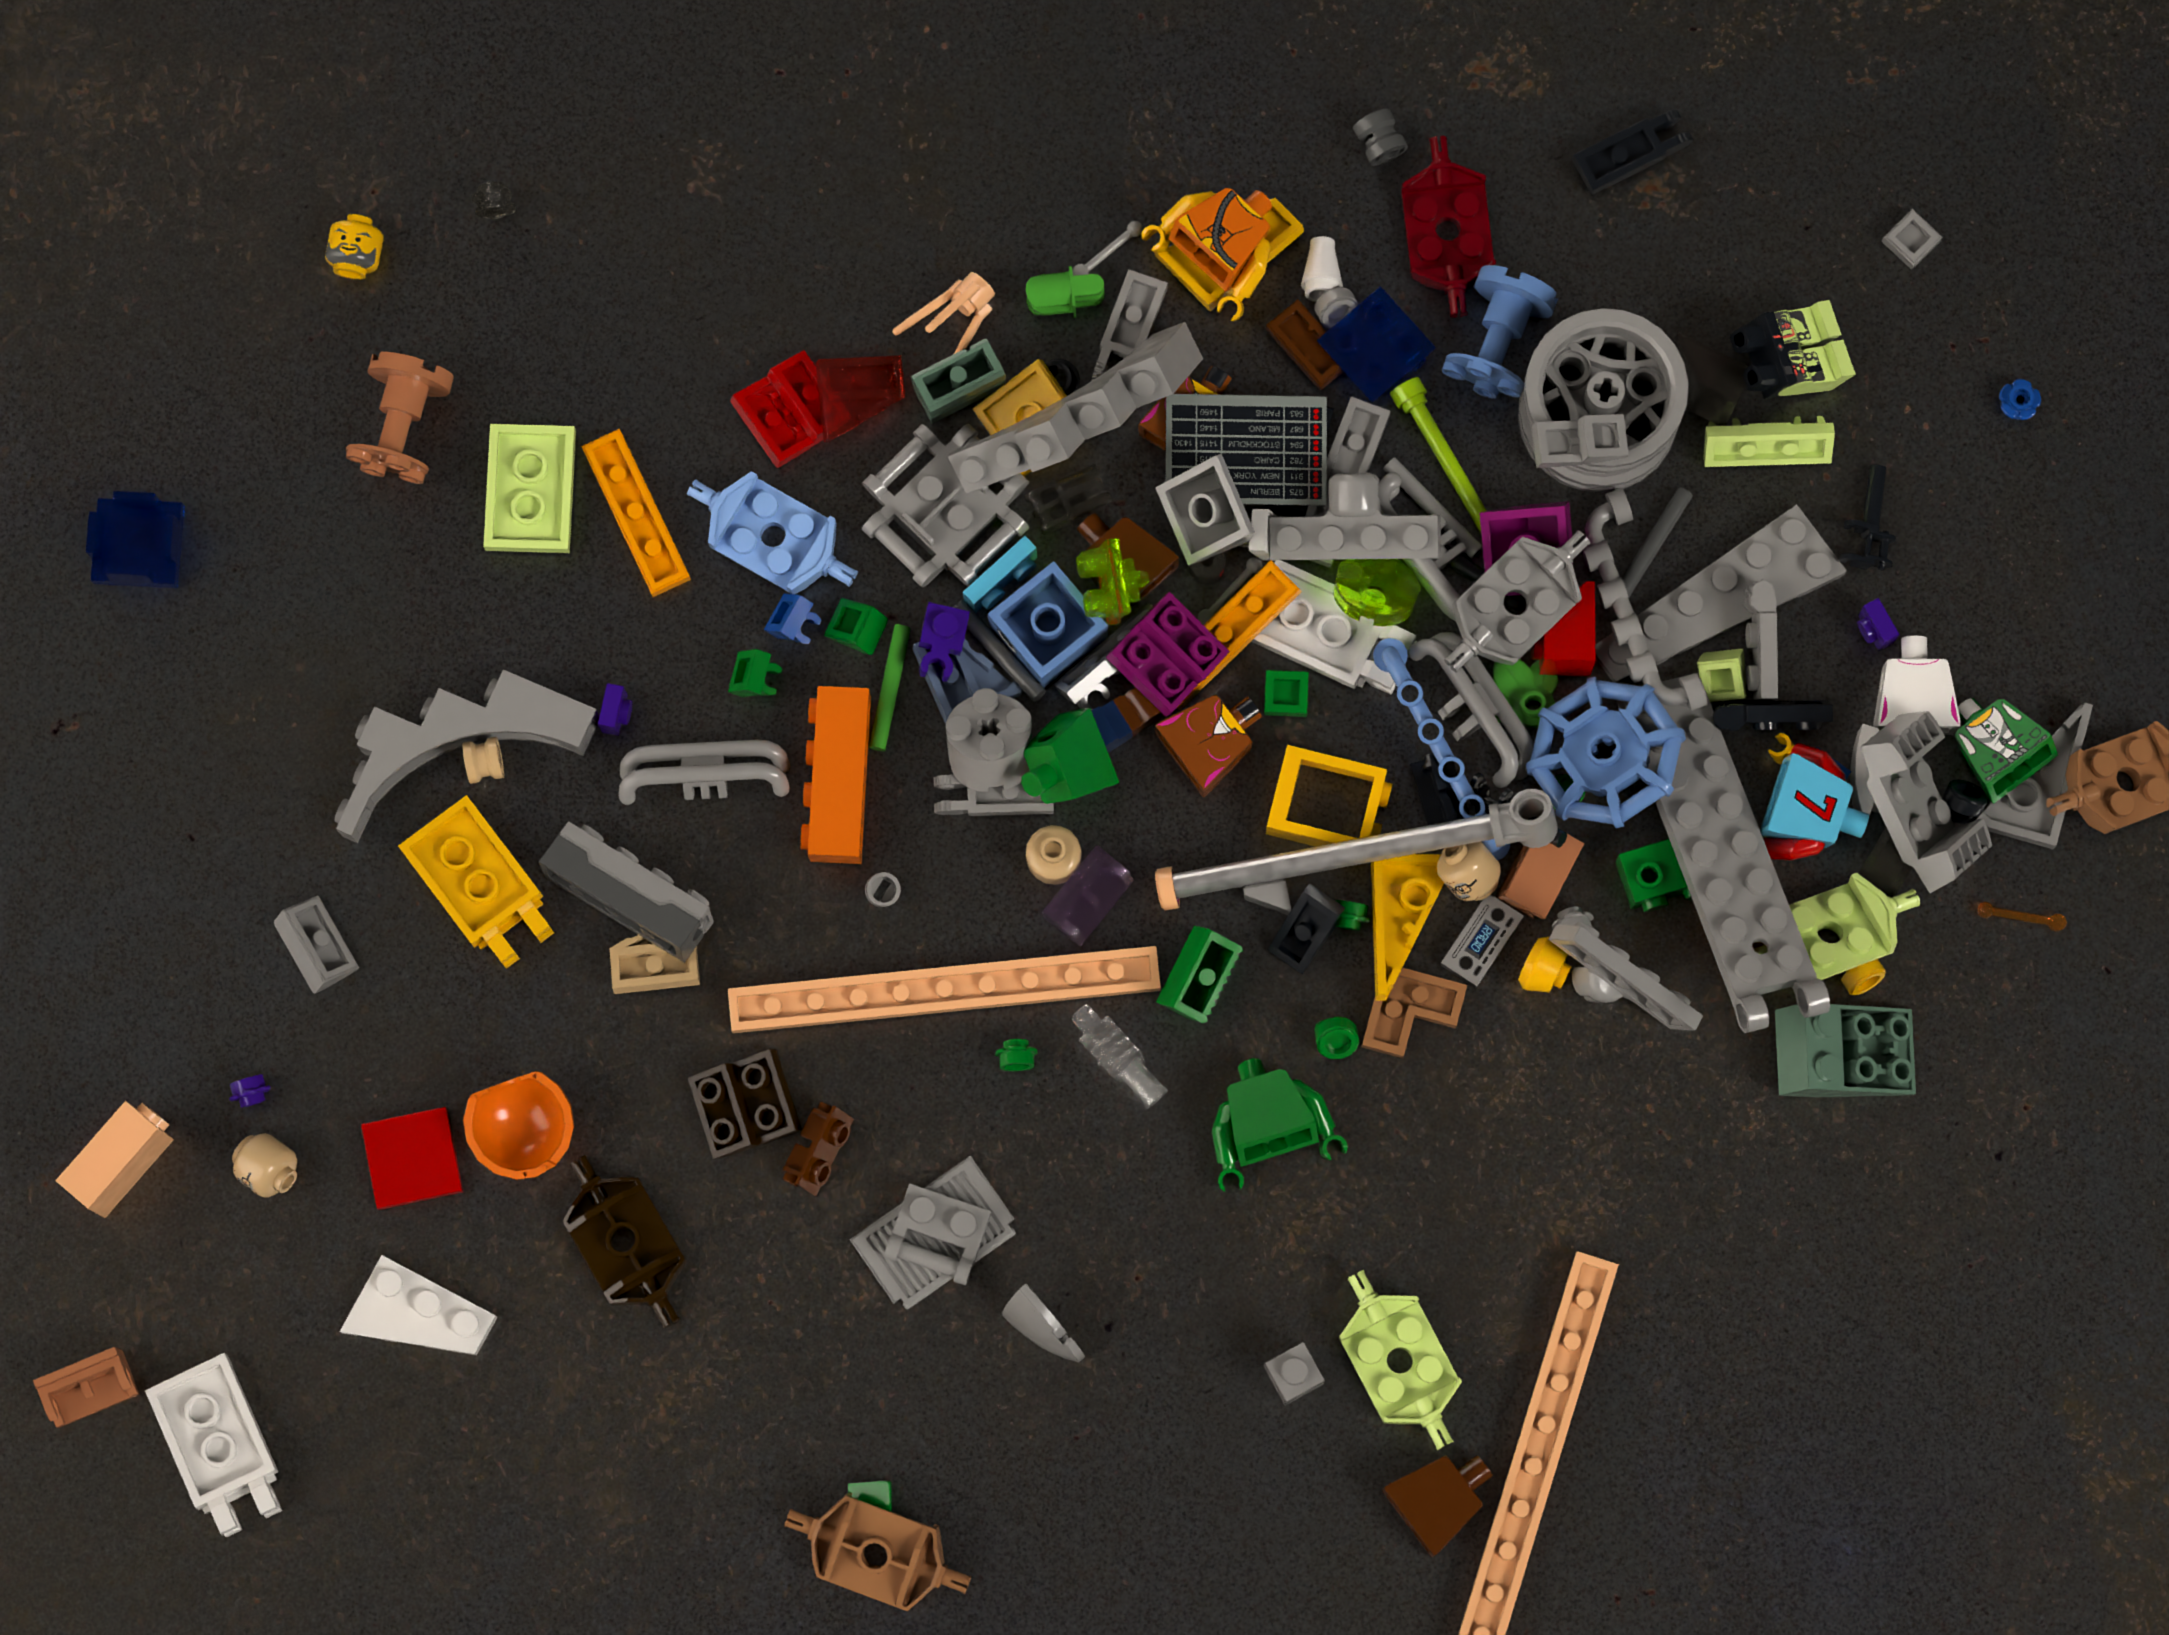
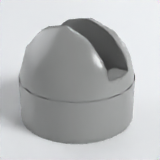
M877 873L871 876L865 885V895L868 901L877 907L890 906L900 896V883L890 873ZM884 879L889 882V885L883 891L878 901L873 896Z

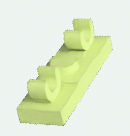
M1800 416L1794 417L1793 424L1785 422L1741 425L1738 418H1732V426H1716V419H1710L1709 426H1706L1703 453L1705 467L1832 463L1835 437L1834 424L1826 423L1823 416H1817L1816 423L1802 424Z

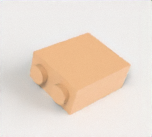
M125 1101L55 1181L87 1209L106 1218L172 1143L174 1139L165 1132L170 1124L142 1102L136 1108Z

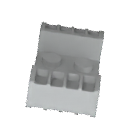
M1929 711L1898 715L1860 747L1870 774L1866 785L1904 863L1914 867L1929 893H1932L1955 880L1992 847V842L1983 818L1954 826L1950 809L1947 803L1942 800L1936 788L1929 765L1922 758V756L1945 738L1937 721Z

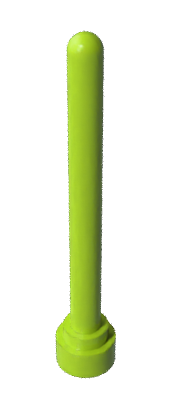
M1419 377L1409 379L1390 392V396L1398 409L1403 408L1406 414L1411 413L1481 533L1480 512L1487 510L1425 406L1427 403L1425 397L1427 391Z

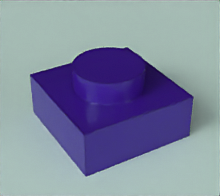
M1877 598L1863 605L1858 614L1860 620L1857 621V625L1866 642L1869 644L1874 642L1878 651L1894 644L1899 636V632L1880 599Z
M610 683L606 685L598 720V726L602 733L619 736L621 724L628 725L633 701L627 699L628 694L624 686Z

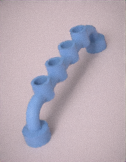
M1394 638L1380 641L1373 652L1374 662L1379 669L1389 672L1398 688V700L1403 705L1408 706L1419 726V738L1430 746L1439 763V775L1443 780L1450 783L1460 801L1459 811L1464 818L1485 815L1484 800L1481 796L1474 793L1464 775V763L1452 753L1443 736L1444 727L1442 723L1433 718L1423 699L1422 686L1418 682L1413 681L1405 666L1408 659L1407 648L1401 641ZM1407 685H1413L1418 689V698L1413 702L1406 701L1402 696V690ZM1434 723L1438 726L1439 735L1437 738L1430 740L1423 735L1425 724ZM1455 761L1459 764L1460 772L1456 777L1445 775L1443 766L1446 762ZM1469 799H1476L1480 803L1481 809L1478 814L1469 815L1464 810V803ZM1495 839L1482 841L1497 860L1505 857L1510 849V843L1506 844V846L1497 847Z

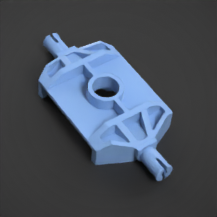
M749 472L722 492H716L700 483L697 479L692 482L693 488L689 487L688 496L709 506V511L711 512L708 537L709 547L791 594H796L805 590L822 575L826 577L829 574L848 587L853 583L852 578L855 580L858 571L838 561L833 555L836 540L835 518L832 516L827 518L758 479L756 473ZM776 526L784 530L786 534L785 539L780 545L770 547L762 542V534L767 528Z

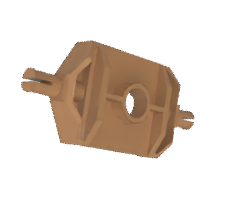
M2155 721L2135 732L2086 750H2077L2069 756L2065 774L2068 790L2063 794L2047 799V808L2056 805L2049 812L2056 816L2059 813L2073 809V811L2080 813L2088 826L2107 834L2168 811L2169 730L2158 721ZM2118 772H2124L2131 777L2133 781L2132 791H2125L2118 785Z
M851 1492L843 1496L820 1518H813L793 1509H790L788 1513V1519L785 1521L784 1527L808 1534L807 1539L811 1540L812 1561L817 1578L905 1611L911 1609L934 1587L939 1588L940 1585L966 1594L972 1576L949 1569L944 1564L940 1528L937 1524L931 1527L853 1498V1493ZM868 1544H880L887 1552V1562L880 1566L870 1564L865 1559L864 1548Z

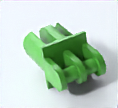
M1069 266V271L1030 277L1026 283L1028 309L1034 315L1045 316L1073 313V318H1076V308L1097 306L1103 302L1105 296L1104 281L1097 274L1073 276L1072 266Z

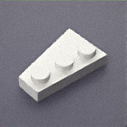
M381 1255L343 1324L340 1333L477 1355L497 1316Z

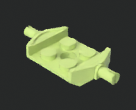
M1854 873L1850 876L1847 884L1795 902L1789 906L1818 979L1823 980L1892 954L1898 943L1897 914L1914 907H1919L1920 898L1916 895L1914 889L1894 897H1887L1885 893L1861 875ZM1823 929L1832 930L1839 936L1840 941L1837 943L1825 942L1819 937L1818 931ZM1766 945L1753 949L1759 954H1765L1768 951Z

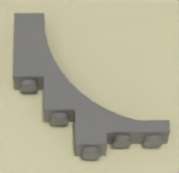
M1186 322L1150 335L1122 361L1070 395L1008 428L953 450L947 457L966 494L1029 469L1035 472L1069 459L1084 440L1122 426L1136 408L1172 395L1203 360V357Z
M504 669L499 679L493 678L484 695V702H487L486 707L438 688L435 697L429 696L422 707L419 719L423 721L421 726L374 706L370 716H363L355 733V738L358 739L356 745L363 754L369 756L368 761L362 760L359 763L353 777V784H356L350 799H343L335 815V822L338 823L336 830L342 837L358 843L375 805L394 785L424 763L446 752L461 748L463 742L472 741L477 744L485 742L487 738L497 737L498 740L536 741L555 745L583 756L598 725L600 715L597 709Z

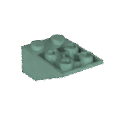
M1798 1004L1775 1010L1779 1096L1857 1097L1916 1095L1912 1009L1830 1004L1828 1013L1805 1018L1801 1014Z

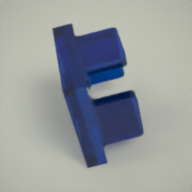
M113 491L112 499L98 498L97 512H89L86 553L92 559V583L100 585L178 588L185 510L183 503L160 501L155 493Z

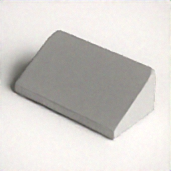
M318 895L283 909L274 920L277 931L314 994L323 991L359 969L358 964Z

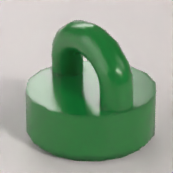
M1332 1017L1323 1019L1315 1025L1316 1044L1322 1056L1329 1059H1342L1353 1054L1358 1048V1032L1356 1025L1351 1020L1345 1017Z

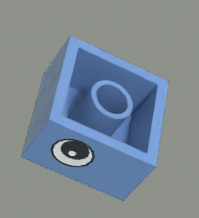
M1054 561L988 613L989 626L1043 688L1108 637V625Z

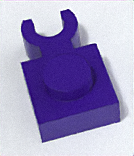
M928 602L918 647L930 649V652L923 657L920 663L919 675L921 677L926 676L930 664L937 663L943 668L942 681L947 682L953 671V662L949 654L960 656L962 652L970 611Z

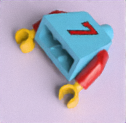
M1785 733L1777 734L1775 738L1778 742L1787 746L1781 752L1768 750L1773 760L1781 764V768L1760 828L1762 837H1766L1763 840L1770 858L1774 860H1795L1817 855L1823 848L1835 844L1840 831L1861 838L1867 827L1869 814L1848 807L1853 786L1845 782V773L1829 753L1802 743L1794 745Z

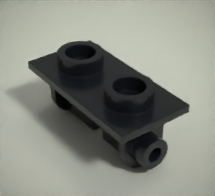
M1427 754L1423 756L1424 760L1411 763V771L1427 824L1433 825L1464 819L1459 811L1460 801L1450 783L1443 780L1439 775V763L1434 754ZM1448 761L1444 764L1443 771L1446 776L1456 777L1458 775L1454 761ZM1465 802L1464 810L1467 814H1469L1468 807Z

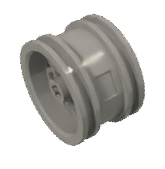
M1601 308L1580 312L1562 320L1545 334L1535 348L1527 368L1524 389L1519 400L1518 421L1522 440L1530 456L1535 461L1531 426L1536 422L1552 421L1547 410L1557 405L1565 421L1578 420L1583 415L1624 414L1629 452L1627 458L1541 469L1563 485L1589 492L1604 493L1621 488L1625 489L1642 481L1659 467L1669 453L1683 417L1688 397V379L1684 361L1676 345L1663 330L1642 316L1624 310ZM1599 354H1611L1623 358V360L1610 359ZM1565 366H1573L1580 371L1582 377L1576 381H1568L1562 377L1559 370ZM1638 381L1647 382L1653 388L1654 393L1649 396H1640L1634 392L1632 384ZM1543 385H1544L1545 388L1548 390V392H1546V393H1544V394H1543ZM1661 411V419L1656 414ZM1641 422L1650 435L1639 442L1627 434Z

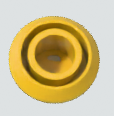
M1549 936L1538 938L1525 961L1518 978L1524 990L1550 993L1553 986L1561 989L1572 968L1571 965L1565 963L1568 954L1549 940Z

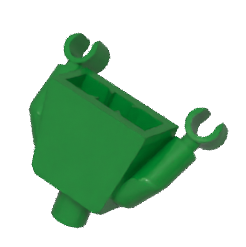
M1258 1058L1248 1059L1238 1066L1237 1070L1241 1081L1230 1084L1227 1087L1228 1100L1219 1105L1212 1128L1217 1163L1222 1164L1223 1169L1218 1177V1184L1222 1191L1226 1192L1223 1177L1227 1173H1235L1239 1177L1240 1190L1243 1187L1244 1176L1239 1169L1235 1168L1236 1161L1239 1160L1241 1167L1318 1143V1135L1322 1136V1140L1319 1143V1152L1324 1159L1332 1160L1327 1152V1144L1331 1140L1338 1142L1343 1154L1347 1152L1348 1145L1346 1140L1339 1135H1335L1332 1130L1335 1127V1123L1324 1098L1319 1092L1301 1080H1291L1285 1069H1277L1266 1073L1262 1061Z

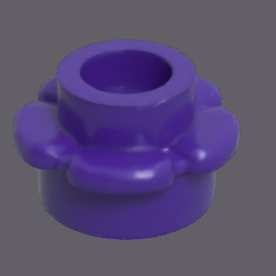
M263 1074L244 1078L229 1084L233 1095L229 1097V1100L232 1102L239 1101L241 1108L266 1101L264 1093L268 1092L271 1087L270 1085L266 1086Z

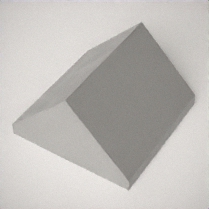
M1218 454L1155 487L1188 566L1247 543L1255 533L1222 454Z

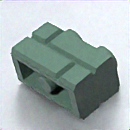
M987 338L971 345L969 351L963 349L911 376L913 389L932 424L994 393L1007 383L1004 369Z

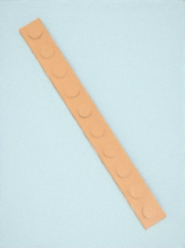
M1157 946L728 988L731 1031L732 1033H743L1161 991Z
M1578 1251L1575 1253L1458 1635H1506L1619 1264Z

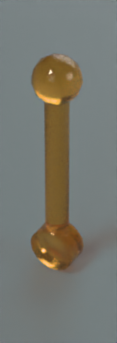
M1982 902L1977 907V913L1982 918L1998 916L2048 925L2055 932L2063 930L2067 924V920L2062 914H2054L2051 917L1995 908L1989 902Z

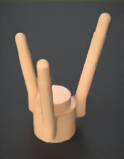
M970 272L963 281L958 279L947 291L896 326L892 333L894 335L901 334L951 300V303L925 327V331L928 333L934 331L957 309L966 316H970L974 312L975 316L954 354L967 349L983 319L993 310L988 302L995 296L994 290L981 276Z

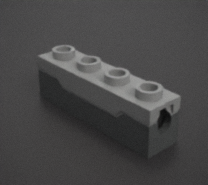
M568 821L561 830V834L556 837L539 861L544 877L685 963L704 937V933L714 923L707 899L694 890L688 889L687 892H684L673 885V879L660 869L653 868L649 871L638 864V858L627 849L618 846L615 850L603 843L604 838L591 827L583 825L580 829Z

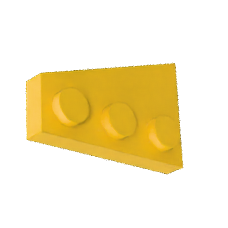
M1275 197L1270 199L1272 209L1263 216L1271 227L1266 237L1271 246L1268 262L1304 232L1303 225ZM1175 244L1168 247L1162 253H1155V257L1210 312L1217 307L1218 302L1223 297L1230 296L1234 292L1232 287L1225 292Z

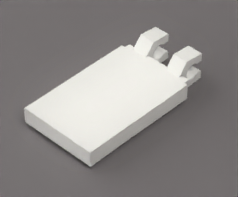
M1276 560L1275 564L1302 592L1251 642L1350 688L1355 689L1356 686L1363 688L1365 682H1367L1372 687L1392 695L1396 684L1389 672L1382 671L1376 666L1373 658L1374 649L1380 641L1394 638L1401 641L1408 651L1410 646L1417 642V636L1394 625L1396 620L1391 618V610L1282 560Z
M222 1353L145 1390L194 1507L198 1510L203 1509L204 1514L211 1512L220 1534L229 1537L243 1530L230 1502L249 1493L252 1494L260 1514L264 1515L265 1518H269L282 1511L277 1496L270 1483L277 1480L275 1476L278 1473L277 1467L227 1354Z

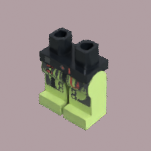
M1830 300L1816 302L1806 308L1762 313L1748 324L1734 331L1729 337L1734 351L1738 354L1748 353L1752 365L1744 369L1743 375L1747 390L1761 391L1764 399L1774 398L1777 395L1789 396L1831 391L1856 375L1844 340L1833 341L1842 334Z

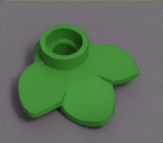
M1520 659L1513 666L1495 662L1493 666L1494 682L1525 727L1538 728L1540 721L1538 713L1542 707L1549 708L1555 704L1552 695L1558 686V675H1539V660L1533 663L1530 668ZM1531 701H1538L1542 704L1537 710H1529L1526 707Z

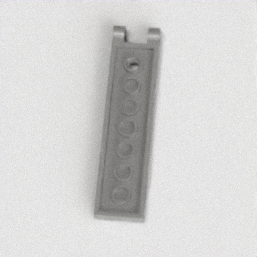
M1682 677L1661 682L1668 688H1680L1679 678ZM1705 689L1707 705L1690 711L1687 704L1676 706L1662 704L1677 727L1684 729L1686 740L1681 743L1672 782L1674 791L1669 797L1663 796L1655 803L1733 1004L1741 1030L1744 1033H1749L1767 1028L1769 1026V1013L1761 994L1790 987L1794 990L1799 1010L1805 1018L1828 1013L1830 1010V999L1827 988L1823 981L1816 976L1719 727H1715V723L1711 718L1714 712ZM1616 700L1619 709H1626L1629 702ZM1643 711L1636 718L1646 734L1658 730L1646 711ZM1662 746L1651 747L1649 753L1650 763L1647 769L1654 771L1656 774ZM1754 942L1765 944L1768 950L1767 953L1759 954L1755 952L1752 944Z

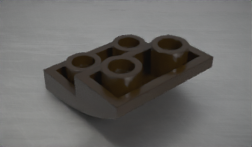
M767 1049L737 1062L724 1063L688 1077L713 1159L730 1156L802 1131L776 1049Z

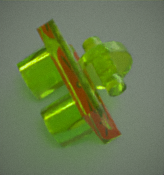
M1119 538L1106 539L1098 548L1082 551L1076 557L1080 578L1098 577L1100 589L1087 590L1083 596L1085 616L1105 618L1107 625L1120 624V618L1131 613L1130 603L1141 600L1139 588L1150 582L1148 572L1135 571L1132 558L1122 560Z

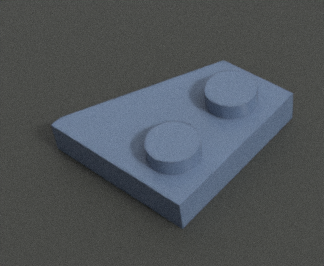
M965 639L960 656L949 654L953 662V671L947 682L942 681L943 668L937 663H932L928 666L929 668L925 676L945 725L952 710L962 701L972 697L979 689L989 688L997 694L1006 695L1013 699L1020 697L1022 689L1015 681L1011 683L993 668L994 663L982 653L972 650L969 642ZM918 642L913 645L912 649L920 665L923 657L930 652V649L918 647Z

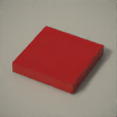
M446 1106L361 1124L374 1198L378 1210L463 1193L451 1123Z

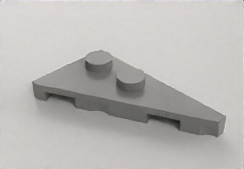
M2081 704L2052 735L2058 752L2056 758L1993 804L1991 802L1976 820L1983 818L1989 832L2050 849L2056 847L2065 811L2053 816L2049 810L2056 805L2047 808L2046 802L2048 798L2058 796L2068 790L2065 774L2069 756L2082 749L2093 707L2092 704Z

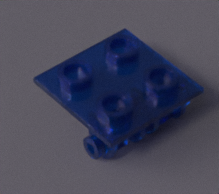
M1381 286L1317 340L1320 346L1372 403L1410 370L1415 372L1420 369L1426 362L1424 358L1436 349Z

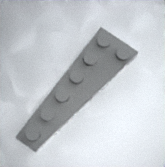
M1796 504L1638 614L1637 618L1647 647L1651 651L1656 665L1676 654L1688 651L1700 645L1701 642L1722 632H1728L1738 627L1739 624L1752 619V614L1744 607V599L1746 598L1744 593H1746L1747 585L1761 581V579L1772 582V585L1775 586L1774 590L1776 592L1774 595L1776 596L1777 607L1841 578L1847 570ZM1611 633L1595 644L1596 660L1612 682L1620 683L1631 678L1625 659L1633 657L1628 643L1618 646L1614 634Z

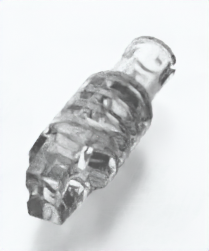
M1085 1004L1073 1014L1072 1021L1084 1034L1079 1041L1114 1080L1124 1081L1145 1104L1144 1106L1147 1109L1152 1107L1167 1093L1168 1090L1143 1065L1145 1059L1140 1050L1137 1049L1108 1015L1101 1019L1088 1004Z

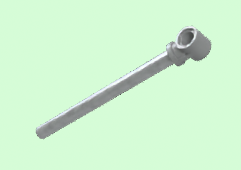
M1526 789L1516 794L1509 803L1490 804V814L1174 873L1173 884L1176 897L1179 899L1495 839L1497 847L1520 842L1522 845L1530 848H1540L1554 840L1558 825L1550 797L1544 791ZM1532 817H1539V818L1534 819V820H1528L1529 818H1532Z

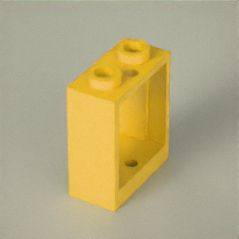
M1287 745L1266 827L1267 835L1315 847L1359 839L1287 821L1301 764L1373 782L1359 838L1380 835L1383 824L1375 823L1378 806L1387 808L1393 783L1385 782L1387 769Z

